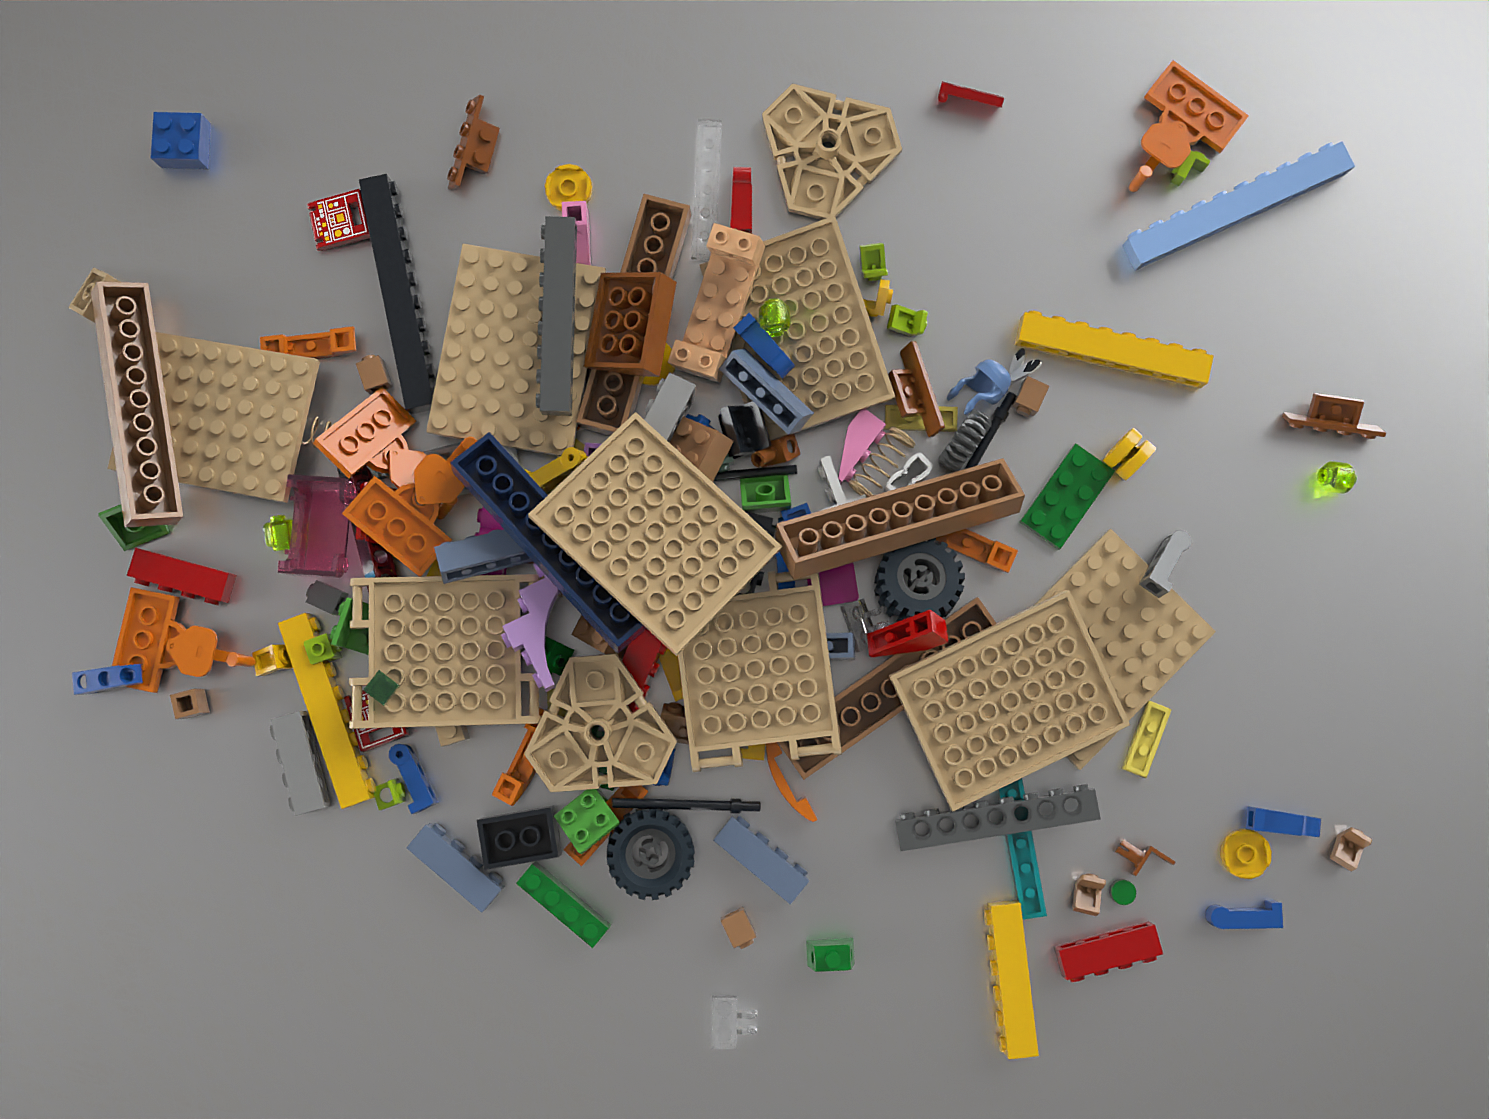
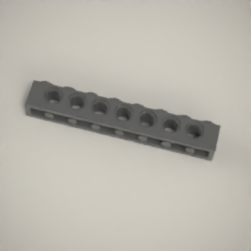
M1088 784L1073 786L1074 791L1063 792V788L1048 790L1049 795L1038 796V792L1023 794L1024 799L1014 800L1013 796L999 798V803L989 804L988 800L973 803L974 807L964 808L963 806L955 811H952L949 807V811L939 812V808L925 810V815L915 816L914 812L900 814V819L895 821L900 851L1101 820L1096 791L1094 788H1089ZM1069 798H1074L1078 802V807L1073 812L1066 811L1064 807L1065 801ZM1044 802H1049L1053 806V811L1048 816L1041 815L1039 812V807ZM1019 806H1024L1028 809V816L1023 820H1019L1014 816V811ZM994 810L1001 811L1004 815L1002 822L994 824L989 820V815ZM973 814L978 817L979 823L976 827L970 828L965 825L964 820L967 815ZM945 818H949L954 822V828L949 832L943 831L940 828V822ZM920 822H924L929 826L930 831L927 835L922 836L916 832L915 826Z

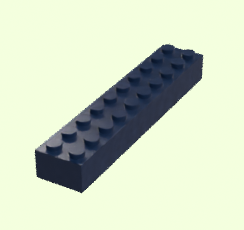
M490 432L450 462L453 474L617 654L647 629L528 517V514L548 495Z

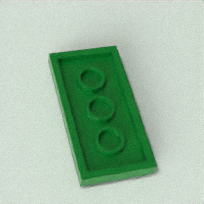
M1075 443L1019 522L1060 550L1110 480L1115 470Z

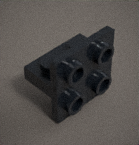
M753 401L741 406H726L720 409L721 414L718 415L722 433L733 441L728 451L729 457L733 456V460L771 446L762 409Z

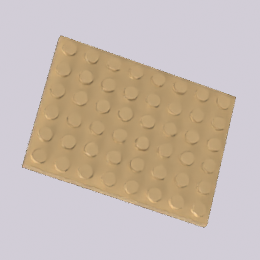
M832 216L763 241L765 249L741 320L750 313L761 324L759 322L760 316L763 321L761 327L795 364V367L782 379L738 333L736 334L731 352L745 348L814 413L800 431L896 399L836 217ZM705 262V263H702V264L699 265L703 277H704V274H705V271H706L708 262ZM740 390L744 404L751 402L752 400ZM762 410L770 440L788 435Z
M462 244L426 432L428 434L463 440L470 436L474 437L477 441L490 432L504 447L561 456L566 448L574 447L578 427L576 420L583 400L588 368L583 366L601 273H606V268L576 263L572 416L542 415L540 408H536V393H540V384H537L536 372L537 369H541V360L537 358V346L542 345V335H538V321H542L543 311H539V296H543V287H540L539 275L540 272H544V263L540 262L539 256Z
M156 332L178 483L287 503L320 361L315 358ZM112 448L107 469L116 471L114 450Z
M636 412L528 514V517L676 656L782 549V545Z
M1109 529L1034 605L1063 591H1070L1129 721L1216 631L1172 588L1170 592L1158 598L1139 585L1149 565L1112 529ZM1117 732L1066 756V758L1078 770H1081Z
M1069 590L1063 591L889 675L952 811L1130 726Z

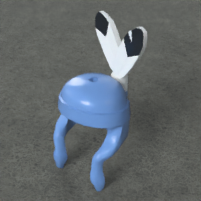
M1021 348L1015 354L1009 372L994 360H984L975 367L977 371L975 375L961 379L950 390L947 400L949 401L957 396L962 387L967 385L978 392V394L967 403L964 411L965 415L969 414L981 399L992 405L997 404L1014 382L1036 372L1042 365V361L1037 359L1024 364L1027 357L1024 348Z

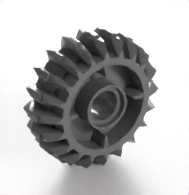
M977 410L970 412L939 456V462L943 464V467L953 472H957L962 468L991 427L992 421L985 414Z

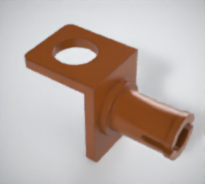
M795 434L770 440L771 446L751 455V462L755 467H767L787 462L799 456L800 450ZM788 440L791 442L793 447L792 453H790L787 448Z
M1125 839L1121 841L1120 845L1126 848L1128 852L1120 846L1115 851L1134 863L1135 868L1131 872L1133 876H1137L1151 852L1170 865L1176 863L1152 846H1148L1146 850L1141 851Z

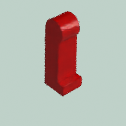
M733 167L730 228L752 234L751 167Z

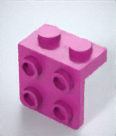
M853 562L819 572L823 606L850 603L858 600L859 594ZM807 579L808 586L812 585L811 579Z

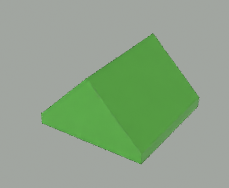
M788 475L740 479L742 510L744 512L765 513L791 509Z
M121 504L98 513L102 522L124 551L170 533L168 525L125 527Z

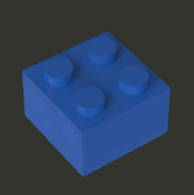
M154 112L151 159L161 168L208 169L211 123L202 113Z

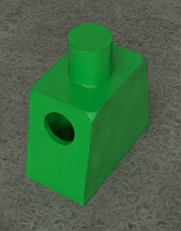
M853 938L806 940L807 965L815 972L846 971L853 968L855 964Z

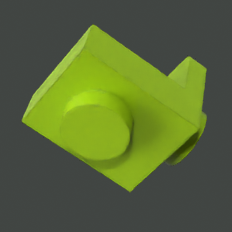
M1191 150L1182 165L1172 169L1171 173L1174 176L1171 183L1180 186L1186 179L1191 167L1199 172H1203L1209 165L1210 160L1203 153Z
M884 243L859 245L861 274L863 277L868 278L869 281H877L882 279V276H887L888 270L885 263Z
M897 304L892 305L887 329L909 337L921 335L927 326L928 311H914Z
M327 633L304 641L309 662L313 665L325 660L335 661L342 658L340 652L343 651V648L331 645L332 639H330V634Z

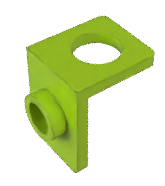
M399 778L376 786V792H373L379 810L406 802V789L404 784L399 781ZM384 788H390L393 797L392 801L384 802L380 798V793Z

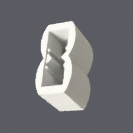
M922 453L913 455L906 462L902 470L891 476L884 488V492L922 482L930 473L933 464Z

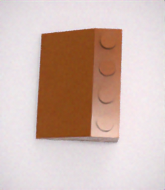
M662 272L601 273L583 367L636 376L660 377L677 282Z

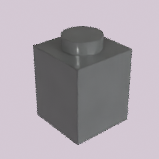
M316 580L314 584L312 583L306 592V597H308L306 603L338 616L339 607L343 601H346L349 594Z

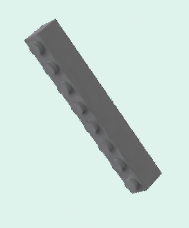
M545 216V225H541V239L545 240V248L540 249V262L544 263V272H540L539 284L540 287H543V296H539V311H543L542 321H538V335H542V345L537 346V358L541 360V369H537L536 381L537 384H540V393H536V408H540L542 415L572 416L577 222L575 217Z

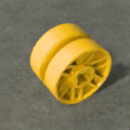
M1135 428L1129 430L1102 460L1110 468H1114L1117 464L1121 463L1116 473L1125 481L1156 450V447L1148 440H1145L1139 446L1137 445L1142 439V435Z

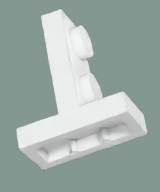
M830 455L820 459V466L817 467L821 480L826 479L829 488L825 489L829 502H834L835 504L825 509L866 498L864 494L846 501Z

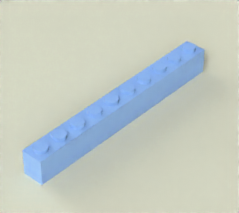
M1343 141L1335 145L1330 142L1319 148V152L1313 155L1311 152L1300 156L1297 159L1298 162L1293 164L1286 162L1277 167V171L1271 174L1266 171L1258 175L1254 182L1248 184L1247 181H1244L1235 186L1232 192L1222 191L1213 196V200L1210 202L1200 201L1191 207L1192 210L1188 212L1178 211L1171 215V219L1166 222L1158 220L1151 224L1149 229L1141 232L1140 229L1132 232L1127 236L1128 239L1122 246L1134 270L1136 271L1346 175L1355 165Z

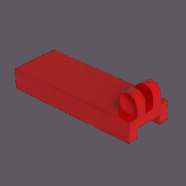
M944 81L941 83L938 100L941 103L947 101L948 95L1001 108L1004 102L1003 96Z

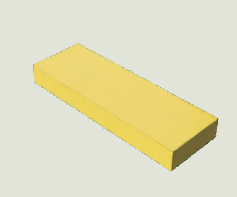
M885 405L884 423L886 425L884 430H889L893 426L906 431H926L921 416L902 418L898 405ZM938 406L945 428L940 432H956L958 407Z
M1148 701L1145 704L1121 769L1147 778L1172 709L1152 701Z

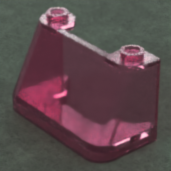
M288 474L286 487L293 488L295 496H290V501L295 503L290 550L285 549L284 554L288 555L285 561L279 560L278 573L297 577L341 578L348 570L346 554L350 520L341 513L355 498V486L347 478Z

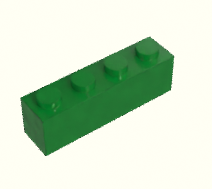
M537 861L531 864L516 883L591 948L597 944L611 926L606 919Z

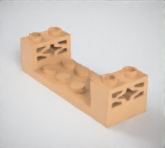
M714 223L706 245L711 252V256L683 341L675 339L668 363L677 370L720 383L723 373L719 368L730 355L737 334L733 327L741 321L765 245L760 236Z

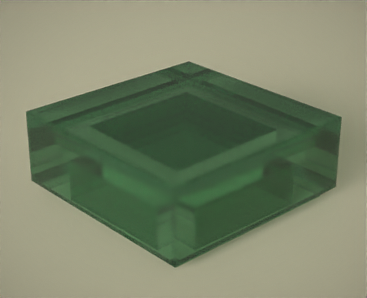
M378 670L363 691L385 706L400 685Z

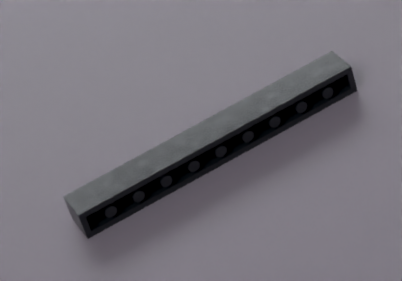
M387 174L359 179L405 410L410 414L431 410L435 389L433 378L436 377L433 363L429 364L428 355L431 354V348L428 340L424 339L423 332L426 331V324L424 318H420L418 309L422 308L421 300L418 294L415 295L414 286H417L415 273L410 271L409 263H412L410 250L405 247L404 241L408 240L405 227L401 226L400 218H403L401 205L396 203L395 196L398 195V188L396 182L391 181Z

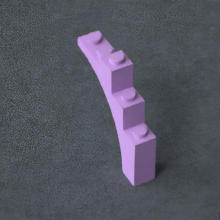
M533 564L538 576H544L545 578L519 590L521 598L517 599L523 613L526 611L529 613L503 625L505 633L501 634V637L506 647L512 646L514 652L522 648L525 649L521 654L527 666L533 665L536 673L532 676L538 688L543 686L547 692L555 688L547 666L545 634L551 609L561 591L536 564Z

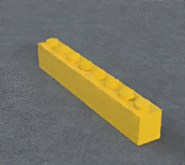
M1038 311L1024 312L1020 318L1015 340L1016 346L1197 388H1202L1208 384L1214 355L1207 354V351L1203 349L1188 350L1177 343L1166 345L1160 343L1155 338L1140 339L1136 338L1135 334L1129 332L1119 334L1114 333L1111 328L1099 327L1098 329L1089 327V324L1086 322L1077 321L1071 323L1060 316L1045 317Z
M303 613L278 622L341 809L375 798L373 792H376V785L374 780L368 777L366 771L368 768L367 759L363 754L361 755L355 733L352 729H349V721L351 720L347 708L345 709L342 701L344 699L343 690L340 685L336 684L334 678L336 676L335 667L328 660L314 665L310 664L304 647V641L320 636L318 630L321 628L317 617H313L310 613Z

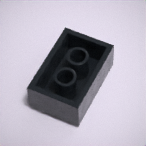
M554 805L476 820L484 870L561 856L562 851L557 820L554 818L556 814Z

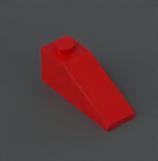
M927 610L867 634L869 656L880 657L925 651L948 643L946 620L932 610Z

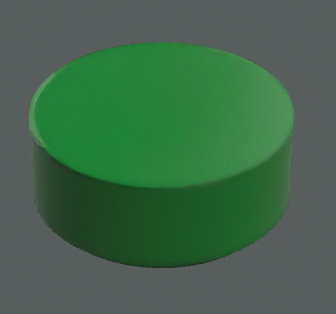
M1119 879L1112 883L1110 896L1113 901L1120 905H1129L1136 898V888L1131 882Z

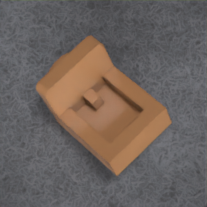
M1350 827L1337 835L1330 859L1352 872L1357 869L1363 849L1371 845L1372 839L1364 835L1362 831Z
M1094 874L1081 875L1075 882L1072 911L1097 916L1100 913L1101 891L1106 885V880L1100 879Z

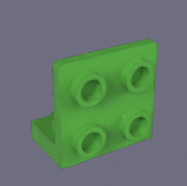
M347 597L346 601H343L339 607L338 615L340 619L338 625H334L330 634V639H332L331 645L369 655V628L350 629L352 598ZM362 602V620H369V604Z
M599 789L585 790L554 815V818L580 854H583L620 824L606 803L608 799Z

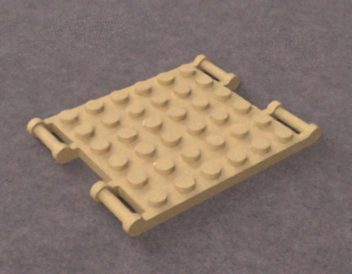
M768 572L770 591L736 595L678 654L693 772H701V769L730 765L743 767L742 746L789 741L792 761L799 760L800 757L834 753V755H842L819 573L793 580L790 572ZM811 579V586L778 590V583ZM831 736L832 743L798 747L797 742L799 739ZM732 748L733 755L704 759L699 757V752Z
M537 574L478 575L443 584L442 576L351 578L352 621H350V629L369 628V677L349 678V686H352V721H349V729L539 724L542 716H539V688L532 676L535 673L521 674V649L514 652L512 646L507 648L501 634L505 633L503 625L522 617L521 607L517 599L521 598L519 593L520 583H528L529 586L539 581L540 577ZM369 586V620H362V587ZM521 682H529V716H522ZM362 686H369L368 720L362 721Z

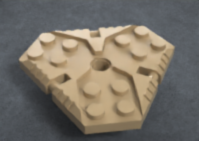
M792 83L762 113V120L772 155L778 163L777 172L789 212L820 220L832 216L837 217L863 191V186L866 183L870 184L902 152V146L890 108L846 97L845 101L837 100L836 94ZM833 109L842 111L841 116L832 114ZM824 142H831L834 147L825 148L822 144ZM793 156L794 161L787 162L786 158ZM854 172L860 176L857 180L851 176Z
M617 653L570 657L549 700L552 704L549 710L544 711L524 753L550 792L599 789L600 785L608 784L609 788L657 784L677 740L651 702L647 703L642 696L644 692ZM632 701L639 707L635 712H632L628 706ZM560 708L568 710L565 717L558 714ZM595 725L603 727L605 731L604 736L601 738L595 737L592 734V727ZM599 767H607V774L599 775Z

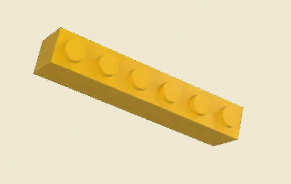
M1017 900L987 903L988 910H984V919L986 925H990L991 935H987L988 949L993 951V960H990V970L992 976L996 977V985L993 986L994 1000L999 1003V1011H996V1021L998 1027L1001 1026L1002 1036L999 1037L1000 1051L1004 1052L1008 1059L1037 1057L1039 1053L1021 903Z

